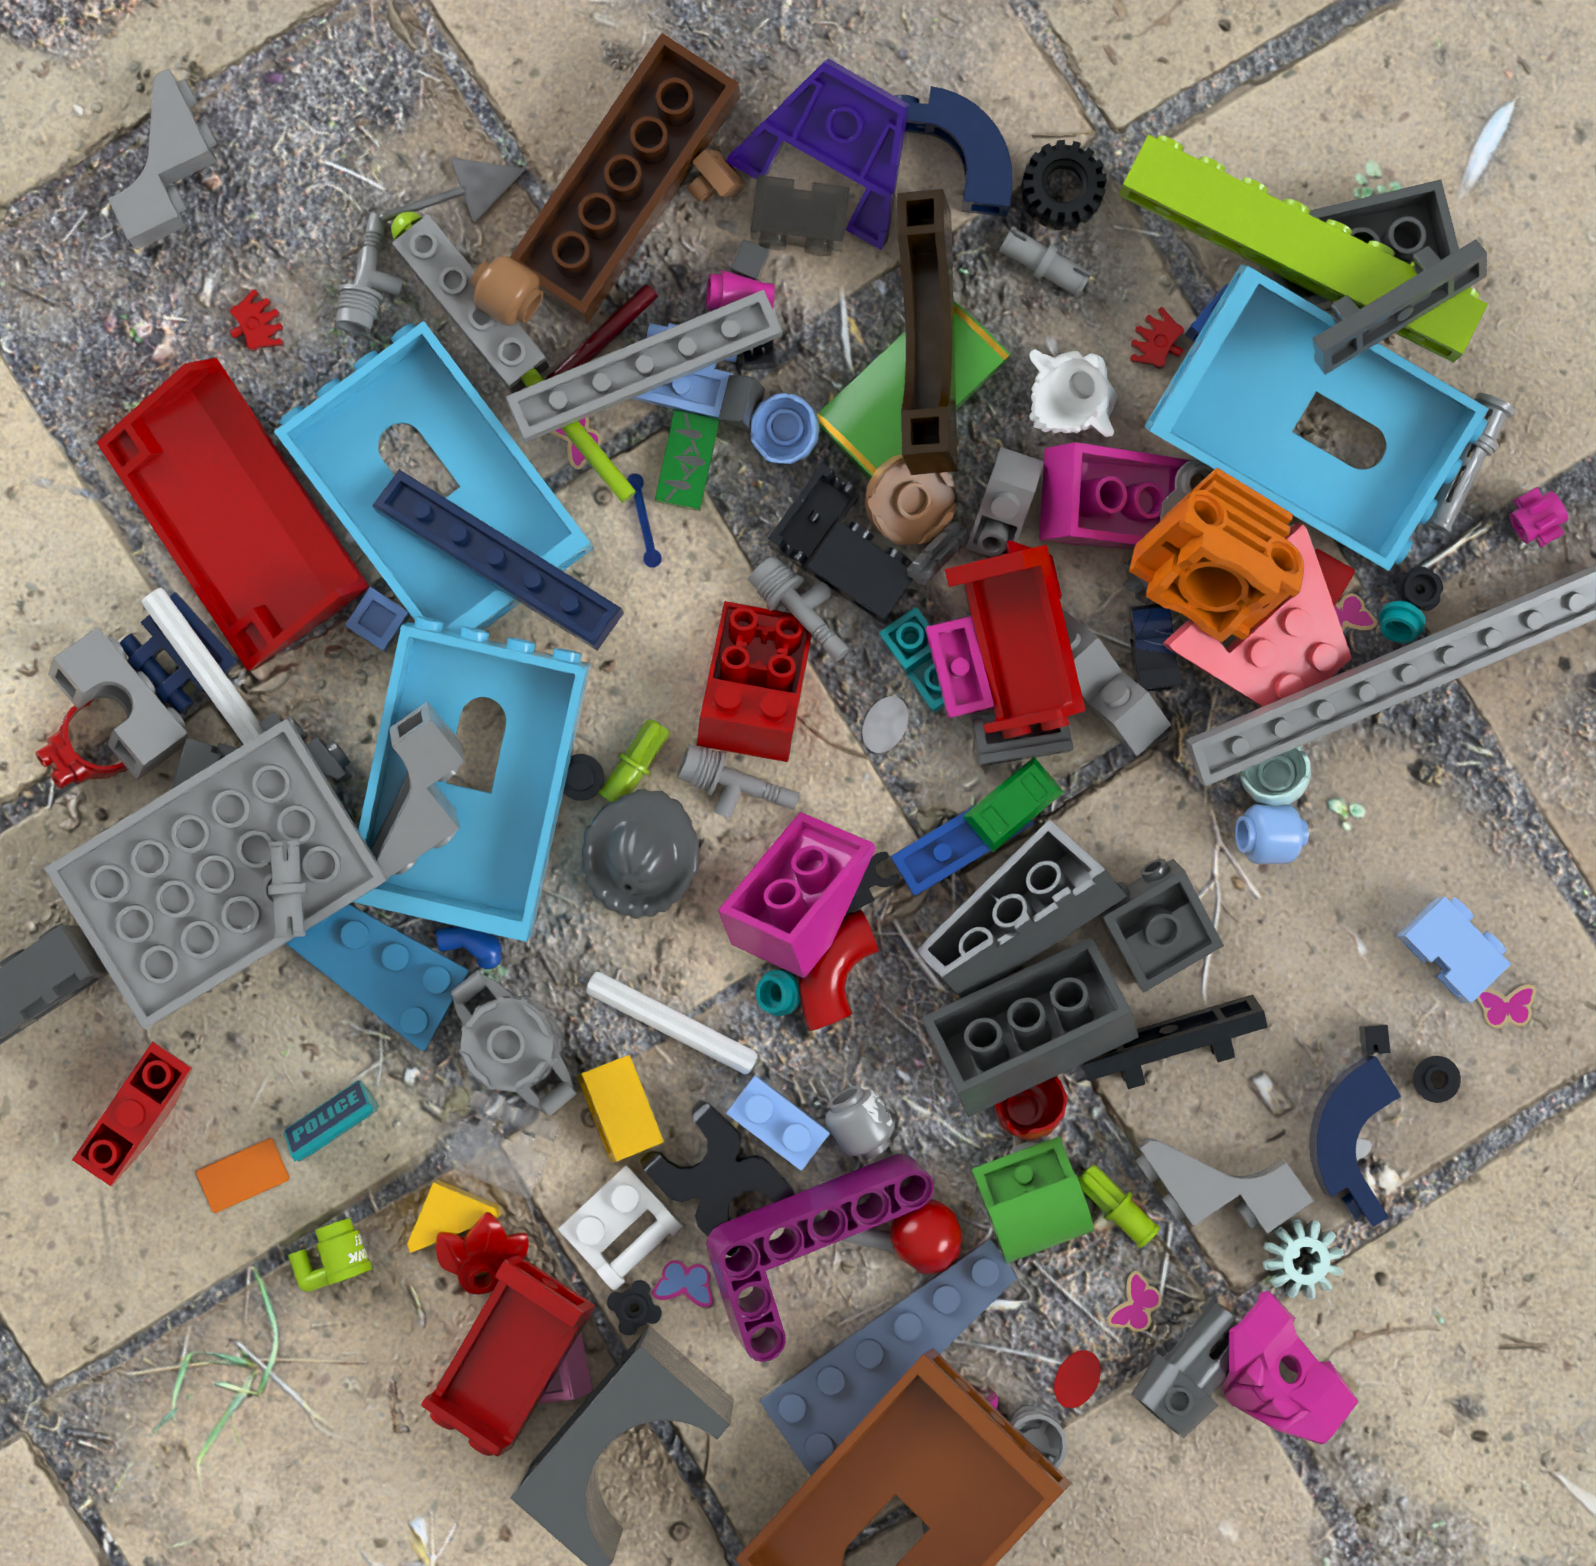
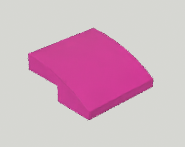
M969 616L927 626L925 630L948 718L994 709L973 618Z

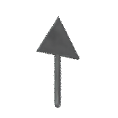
M450 158L460 187L381 213L379 219L381 222H387L395 219L403 212H416L464 196L474 224L527 168Z

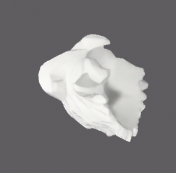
M1036 349L1032 350L1029 354L1030 359L1039 370L1031 389L1033 392L1031 395L1033 403L1031 406L1032 412L1029 417L1030 420L1034 421L1033 427L1042 429L1043 432L1052 430L1054 433L1061 431L1063 433L1074 432L1077 434L1080 431L1094 428L1105 437L1113 436L1114 430L1109 416L1116 405L1118 395L1107 379L1108 371L1103 358L1092 353L1083 356L1078 351H1069L1057 357H1051L1042 354Z

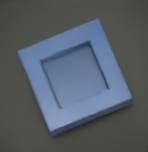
M370 587L345 626L386 653L400 632L401 625L405 624L410 617V613Z

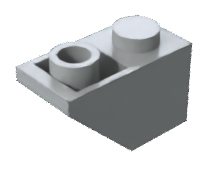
M1000 447L966 546L967 550L990 558L1007 554L1006 541H1018L1037 488L1044 461Z

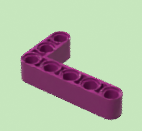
M902 1153L892 1155L720 1224L711 1231L706 1242L707 1252L735 1337L752 1359L760 1362L771 1361L780 1355L786 1343L785 1332L766 1271L926 1205L932 1198L934 1182L931 1176L915 1159ZM913 1175L911 1182L905 1187L900 1188L903 1180ZM870 1193L866 1202L857 1205L861 1196ZM828 1210L822 1220L813 1223L818 1213ZM784 1228L783 1233L778 1238L770 1240V1236L774 1231ZM741 1245L737 1254L725 1258L731 1248ZM754 1286L749 1295L739 1298L744 1289ZM766 1327L762 1335L752 1338L755 1331Z

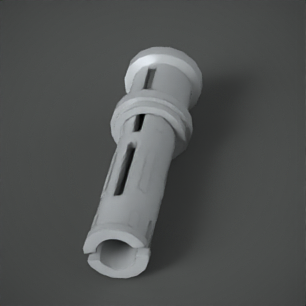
M1477 393L1474 399L1489 408L1484 418L1491 417L1478 440L1473 444L1468 442L1459 459L1462 460V465L1455 478L1449 484L1443 483L1435 497L1437 506L1425 524L1444 533L1451 532L1452 525L1471 490V486L1485 457L1491 456L1492 453L1496 452L1499 446L1496 439L1506 418L1512 417L1515 413V408L1495 396ZM1471 451H1474L1472 457L1468 459ZM1463 470H1465L1464 473H1463V476H1462V478H1461V480H1460V482H1459V484H1458V486H1457V488H1456V490H1455V492H1454V494H1453V496H1452L1451 501L1448 503L1447 501H1448V499H1449V497H1450V495H1451V493H1452V491H1453V489H1454V487H1455V485H1456V482H1457V480H1458V478H1459L1461 472H1462Z

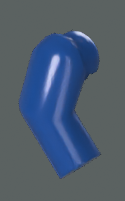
M459 926L436 929L440 952L465 948L477 958L478 966L483 969H493L501 963L502 956L500 952L502 951V946L499 939L494 935Z

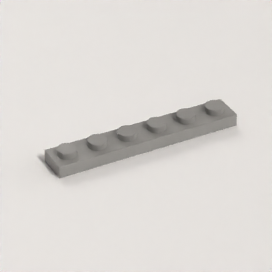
M764 290L510 394L506 396V402L524 443L779 338L782 336V329Z

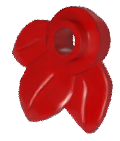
M486 1212L475 1223L466 1235V1238L450 1232H439L435 1242V1250L440 1266L444 1270L456 1274L460 1286L466 1292L482 1295L493 1291L499 1280L494 1276L504 1260L516 1255L525 1258L529 1241L527 1233L506 1235L499 1220L490 1212ZM481 1272H487L486 1274H484V1275H482V1276H476L477 1274H479V1273H481Z

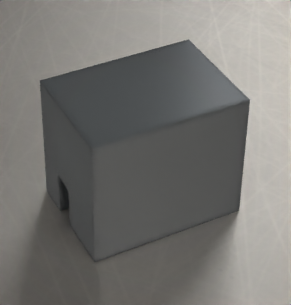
M744 239L732 265V273L758 281L770 255L769 249Z

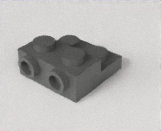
M1165 859L1149 862L1140 871L1142 877L1127 886L1123 882H1118V886L1127 897L1098 915L1112 943L1118 948L1135 982L1143 993L1224 946L1185 870L1174 859L1168 862Z

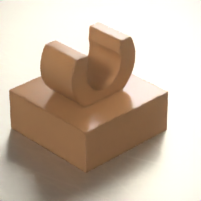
M705 149L692 161L702 174L691 182L687 189L698 202L702 200L708 202L717 193L721 197H735L747 186V183L731 164L725 162L726 158L719 150Z

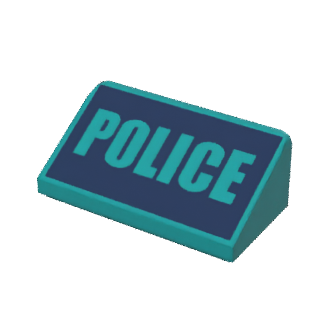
M356 1081L286 1128L284 1136L294 1162L305 1160L378 1111L379 1105L362 1081Z

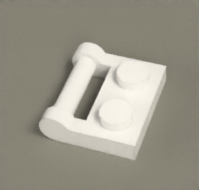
M626 1164L564 1222L558 1230L596 1270L604 1282L616 1291L625 1282L623 1277L666 1236L669 1234L674 1236L684 1226L634 1170ZM648 1209L657 1220L610 1263L601 1252Z

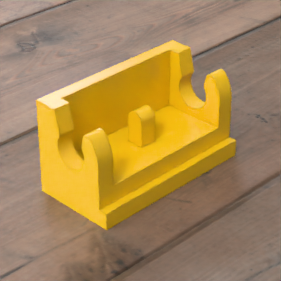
M630 1054L576 1075L610 1163L617 1162L664 1142Z

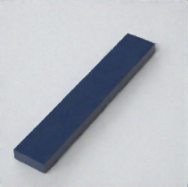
M400 469L372 505L380 515L598 651L624 614L622 608Z

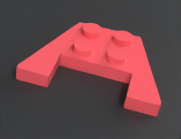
M1295 523L1290 528V534L1285 537V539L1296 546L1304 560L1301 592L1298 595L1287 597L1250 629L1249 636L1246 639L1237 638L1226 649L1217 639L1203 632L1191 619L1163 642L1168 650L1185 658L1200 670L1212 675L1260 707H1264L1331 678L1352 659L1308 530L1303 524Z

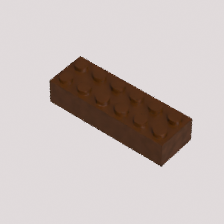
M660 34L510 256L539 276V289L543 291L545 298L588 325L695 166L692 161L708 147L739 101V83L665 34Z

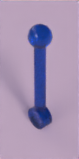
M632 473L627 477V480L637 491L634 494V500L646 548L643 560L648 567L656 568L661 564L662 556L659 551L655 550L641 490L644 485V479L640 474Z

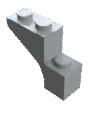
M169 68L158 73L153 80L149 149L146 165L140 176L128 188L108 198L127 240L136 250L186 227L180 214L187 210L185 202L175 184L167 186L216 163L210 149L217 145L215 137L206 120L197 122L190 108L198 104L187 80L177 81Z
M1062 608L1083 700L1098 716L1111 735L1138 756L1171 726L1170 722L1148 691L1120 669L1101 640Z
M428 701L389 728L392 747L404 762L407 773L372 844L373 855L387 878L393 874L399 875L408 871L416 863L418 857L431 848L437 849L446 845L454 837L456 831L460 829L455 807L441 792L435 782L446 781L458 772L461 764L465 762L462 745Z
M1153 1138L1144 1139L1135 1145L1141 1154L1135 1160L1136 1164L1150 1183L1157 1179L1168 1193L1167 1196L1162 1198V1201L1177 1222L1185 1218L1188 1224L1194 1227L1238 1196L1241 1202L1235 1205V1208L1247 1226L1252 1229L1258 1225L1261 1231L1268 1234L1314 1202L1288 1163L1282 1160H1278L1270 1167L1255 1174L1232 1176L1224 1174Z

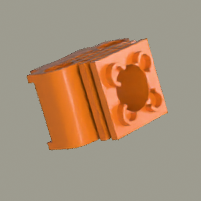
M1217 467L1175 505L1151 531L1137 542L1133 551L1129 572L1148 583L1145 597L1166 609H1171L1185 615L1203 632L1223 642L1231 634L1242 640L1246 639L1249 636L1250 629L1287 597L1290 595L1295 597L1301 592L1304 560L1296 546L1285 539L1290 534L1291 527L1287 524L1292 521L1293 514Z

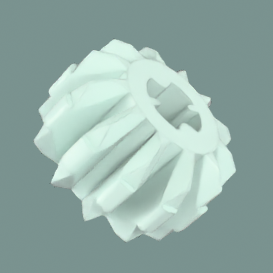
M1292 1219L1290 1224L1292 1235H1289L1286 1230L1278 1226L1274 1229V1232L1282 1241L1280 1245L1277 1246L1272 1242H1265L1264 1249L1276 1254V1258L1267 1259L1262 1264L1265 1270L1273 1271L1280 1269L1270 1280L1274 1287L1278 1288L1288 1281L1286 1295L1295 1298L1302 1285L1305 1297L1310 1300L1314 1299L1316 1295L1315 1283L1326 1292L1332 1289L1331 1283L1325 1278L1327 1272L1335 1276L1342 1275L1343 1270L1336 1265L1330 1264V1260L1342 1257L1344 1252L1343 1249L1338 1247L1327 1248L1334 1241L1336 1235L1328 1230L1319 1236L1320 1223L1318 1221L1311 1220L1304 1233L1301 1221L1299 1219ZM1304 1247L1305 1251L1313 1254V1259L1306 1262V1269L1303 1271L1300 1266L1293 1264V1259L1300 1256V1248Z

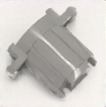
M478 970L450 991L457 1015L463 1024L459 1053L462 1055L469 1071L468 1074L487 1086V1089L516 1092L527 1103L546 1112L549 1116L577 1095L571 1073L561 1053L560 1028L553 1014L541 1003L523 996L514 995L499 982L481 974ZM487 986L496 1000L479 1005L475 1008L474 1013L469 1011L465 1003ZM554 1070L563 1082L540 1099L533 1085L544 1080Z

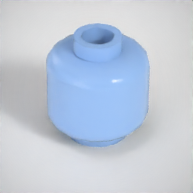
M1254 804L1245 811L1243 816L1238 818L1235 827V839L1239 851L1245 853L1249 861L1259 865L1291 863L1298 857L1301 847L1306 846L1309 838L1307 822L1300 818L1298 811L1292 805L1271 806Z

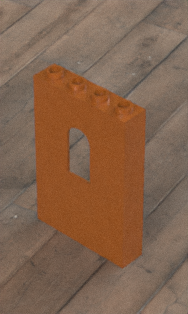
M932 1348L914 1363L734 1560L740 1566H844V1554L849 1544L884 1506L897 1495L930 1529L895 1566H995L1072 1483Z

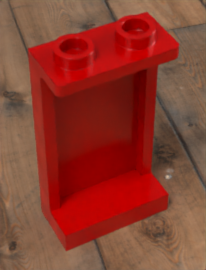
M1047 544L944 569L949 587L965 584L996 715L995 721L983 724L985 734L1002 731L1004 739L1031 733L1030 725L1037 723L1041 724L1042 731L1052 730L1070 725L1068 716L1086 711Z
M520 1255L513 1256L502 1262L494 1276L499 1280L436 1389L433 1393L425 1396L421 1403L423 1408L431 1412L430 1418L436 1424L448 1430L456 1429L469 1438L468 1443L472 1448L487 1456L495 1455L499 1457L512 1449L596 1306Z

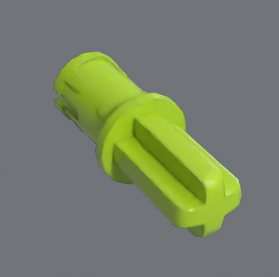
M646 720L625 754L619 753L620 762L598 794L614 802L620 796L633 793L644 774L650 775L651 772L647 769L669 737L670 732L668 729L655 720Z
M1091 1165L1078 1177L1082 1190L1105 1212L1103 1218L1106 1221L1112 1219L1137 1244L1136 1246L1139 1249L1145 1246L1158 1233L1160 1226L1155 1224L1131 1200L1133 1195L1129 1191L1124 1193L1098 1166Z

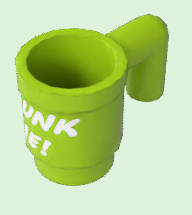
M351 1217L315 1230L319 1242L316 1247L323 1264L322 1268L313 1271L306 1249L288 1255L300 1290L304 1292H311L373 1269L360 1232L354 1229Z

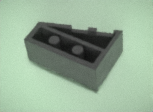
M61 923L42 934L39 940L26 950L21 949L0 962V1045L109 974L80 926H70Z

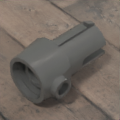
M1213 1300L1199 1307L1203 1312L1165 1358L1156 1354L1131 1394L1147 1410L1183 1439L1218 1407V1404L1210 1396L1229 1373V1332L1210 1355L1209 1352L1235 1321L1236 1317Z

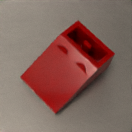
M724 601L700 713L697 746L783 762L789 761L812 635L792 613L776 610L770 611L765 608Z

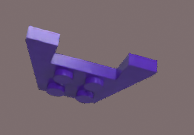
M828 58L728 155L725 162L762 182L767 177L784 141L866 188L845 230L882 250L889 237L909 104Z

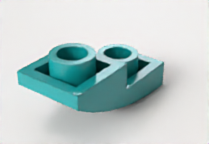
M916 606L880 631L879 635L933 714H936L945 707L925 630L927 626L931 625Z

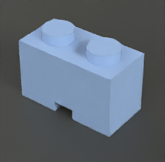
M1445 896L1436 897L1397 937L1422 963L1426 961L1432 963L1434 961L1442 969L1436 977L1461 1003H1472L1511 965L1503 956L1507 949L1489 931L1482 935L1470 922L1474 918L1473 914L1460 900L1455 897L1450 901Z
M756 1074L726 1112L727 1115L801 1171L830 1134L826 1127Z

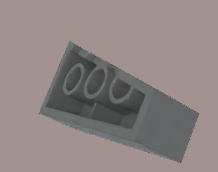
M1049 819L916 952L960 998H963L999 981L1127 896L1105 868Z

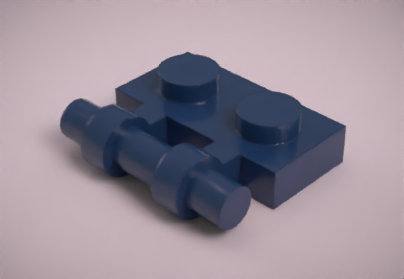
M174 592L169 596L226 675L239 661L177 592ZM149 614L140 623L152 637L142 645L131 633L122 639L119 644L129 657L127 662L136 673L139 671L144 673L157 688L155 693L164 704L169 702L179 714H182L194 703L183 691L184 687L191 680L202 692H206ZM163 650L180 667L171 676L156 660L158 654Z

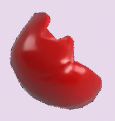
M1055 1076L993 1105V1111L1000 1126L1007 1133L1020 1139L1034 1140L1050 1135L1061 1123L1065 1115L1068 1096L1061 1080Z
M930 1199L920 1209L893 1219L890 1228V1239L896 1255L901 1261L915 1268L920 1274L945 1271L959 1257L963 1244V1235L958 1218L948 1206L940 1201Z

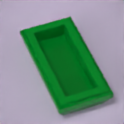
M1033 757L968 811L963 818L989 849L994 852L1062 795L1064 791L1039 761Z

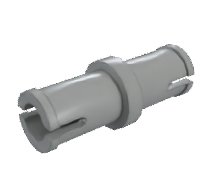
M1012 226L998 250L999 253L1005 254L1034 271L1032 276L1040 280L1044 277L1073 294L1076 298L1079 297L1092 275L1090 270L1087 271L1058 254L1056 246L1050 244L1049 247H1046L1017 230L1015 226Z
M299 840L286 842L287 861H284L283 841L269 842L272 885L268 886V895H273L274 938L288 937V917L291 918L292 937L306 936L304 931L302 894L307 893L306 883H301Z

